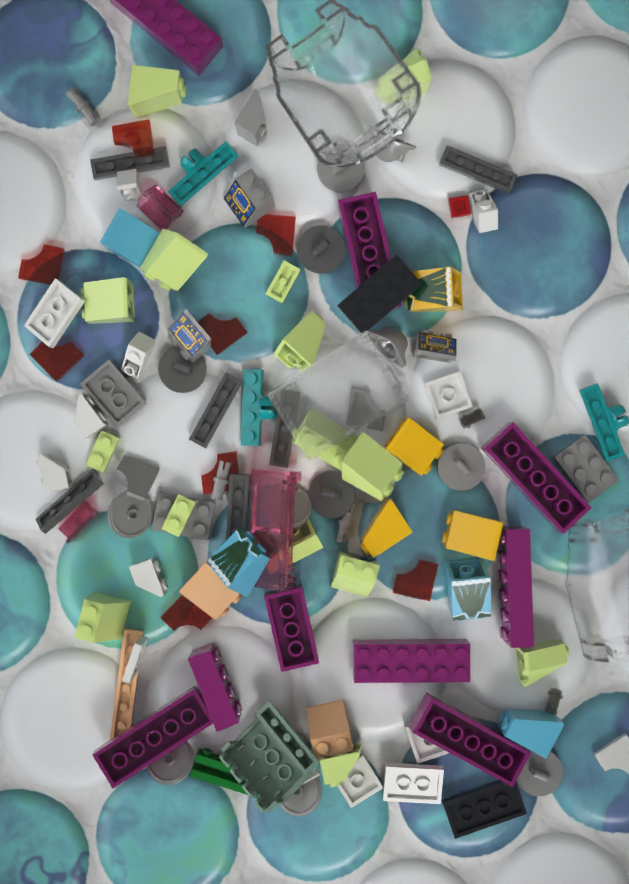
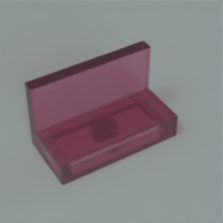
M157 184L144 191L136 206L160 230H167L171 222L180 217L184 212Z
M84 501L58 529L68 538L66 542L71 543L100 513L87 501Z

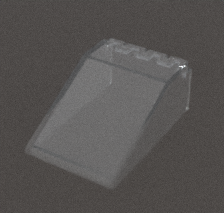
M367 330L267 393L270 401L308 461L378 422L410 401L409 395H405L401 387L395 390L392 389L398 382L391 371L385 374L382 373V371L388 368L380 355L372 357L378 351L371 342Z

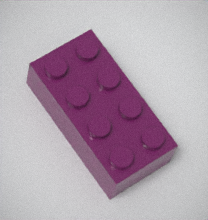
M302 584L265 592L264 598L281 672L319 664V656Z
M212 642L192 650L188 661L216 732L239 724L243 708L240 700L235 698L234 693H236L233 682H229L227 675H229L228 669L225 664L222 665L220 657H222L221 651Z

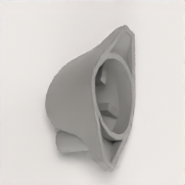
M372 126L369 128L374 138L375 154L384 162L395 160L403 162L407 151L415 150L417 147Z
M384 326L380 331L369 330L367 336L377 350L389 361L404 368L406 365L405 351L408 346L406 336L401 331L388 328L387 326Z

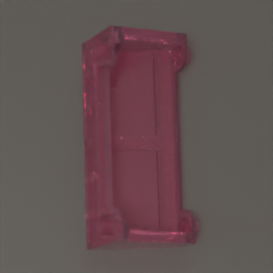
M252 469V473L249 475V483L251 484L249 531L255 535L256 543H260L266 548L267 551L265 553L270 558L254 587L276 591H288L297 587V577L292 576V573L295 572V568H292L295 491H298V487H295L297 481H301L302 471Z

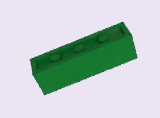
M198 749L190 777L248 795L242 788L246 781L244 780L239 784L230 773V769L234 767L233 765L227 768L220 760V755L213 753L211 749Z

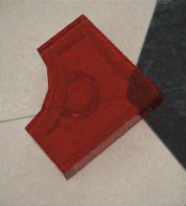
M149 119L112 126L115 146L123 145L130 148L136 158L155 154Z
M265 214L257 220L256 234L262 235L270 241L273 246L274 255L293 256L296 217Z
M44 244L42 251L36 257L21 260L18 279L51 285L55 278L59 280L65 249Z
M209 313L198 321V324L211 338L210 347L217 356L248 333L236 317L231 320L222 321L214 318Z
M42 341L29 354L56 382L85 356L71 341L63 346L54 348L48 347Z
M237 451L217 454V462L214 468L209 473L201 475L203 494L212 493L215 483L213 479L217 475L219 460L225 461L223 469H225L226 462L232 463L227 480L230 478V473L240 474ZM229 481L225 486L224 492L229 491Z
M419 559L416 567L410 572L396 574L392 592L430 601L439 564Z
M183 595L160 617L173 631L185 625L195 626L202 630L212 619L210 615Z

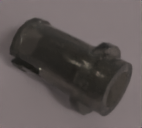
M478 408L467 415H461L459 421L464 429H469L474 423L482 419L484 420L485 416L482 410Z
M551 688V691H548L549 698L545 711L550 713L552 708V714L556 715L560 699H563L561 690Z

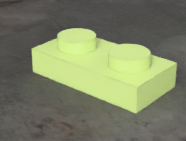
M284 260L266 295L283 304L301 269Z
M101 430L86 466L105 473L120 438Z
M178 494L161 529L180 537L196 501Z

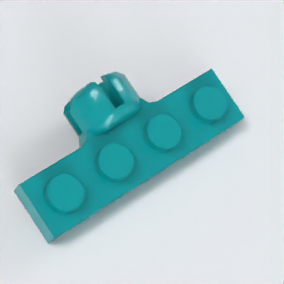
M227 141L207 157L203 156L198 149L190 150L188 155L194 163L186 155L181 158L180 165L186 171V176L168 191L180 207L239 157Z
M243 369L242 446H261L263 420H273L278 413V410H269V407H278L277 399L275 397H265L263 394L264 370Z
M598 383L579 390L605 460L610 461L624 456L625 452L617 430L627 426L629 418L626 415L616 418V416L626 413L623 405L618 404L608 407Z

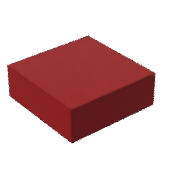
M468 195L448 199L451 219L471 215Z

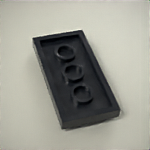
M396 254L340 302L337 307L363 336L418 289L422 283Z
M498 780L442 800L455 839L527 814L517 782L511 787Z

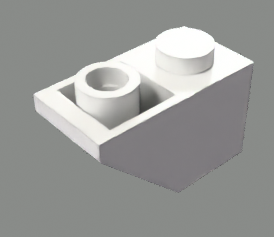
M137 169L117 172V190L127 201H136L139 197H143L140 175Z
M477 190L476 192L468 193L474 224L479 233L497 230L498 209L488 190Z
M138 332L128 344L121 371L139 379L152 354L156 340Z
M80 394L78 396L74 424L85 439H90L108 426L105 422L107 418L102 411H97L94 407L96 403L89 395Z
M47 454L37 455L38 460H36L38 470L42 473L41 485L46 490V493L73 487L68 467Z
M154 557L129 567L136 586L160 597L167 593V582L164 578H161V566L158 560L155 561Z

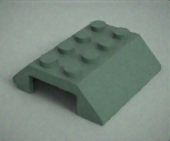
M268 701L255 714L257 718L236 740L228 741L221 748L223 753L219 756L227 768L231 765L234 766L230 769V773L239 784L244 780L246 781L242 788L251 799L255 796L258 797L254 803L262 814L267 810L271 813L284 803L314 773L320 763V760L271 701Z

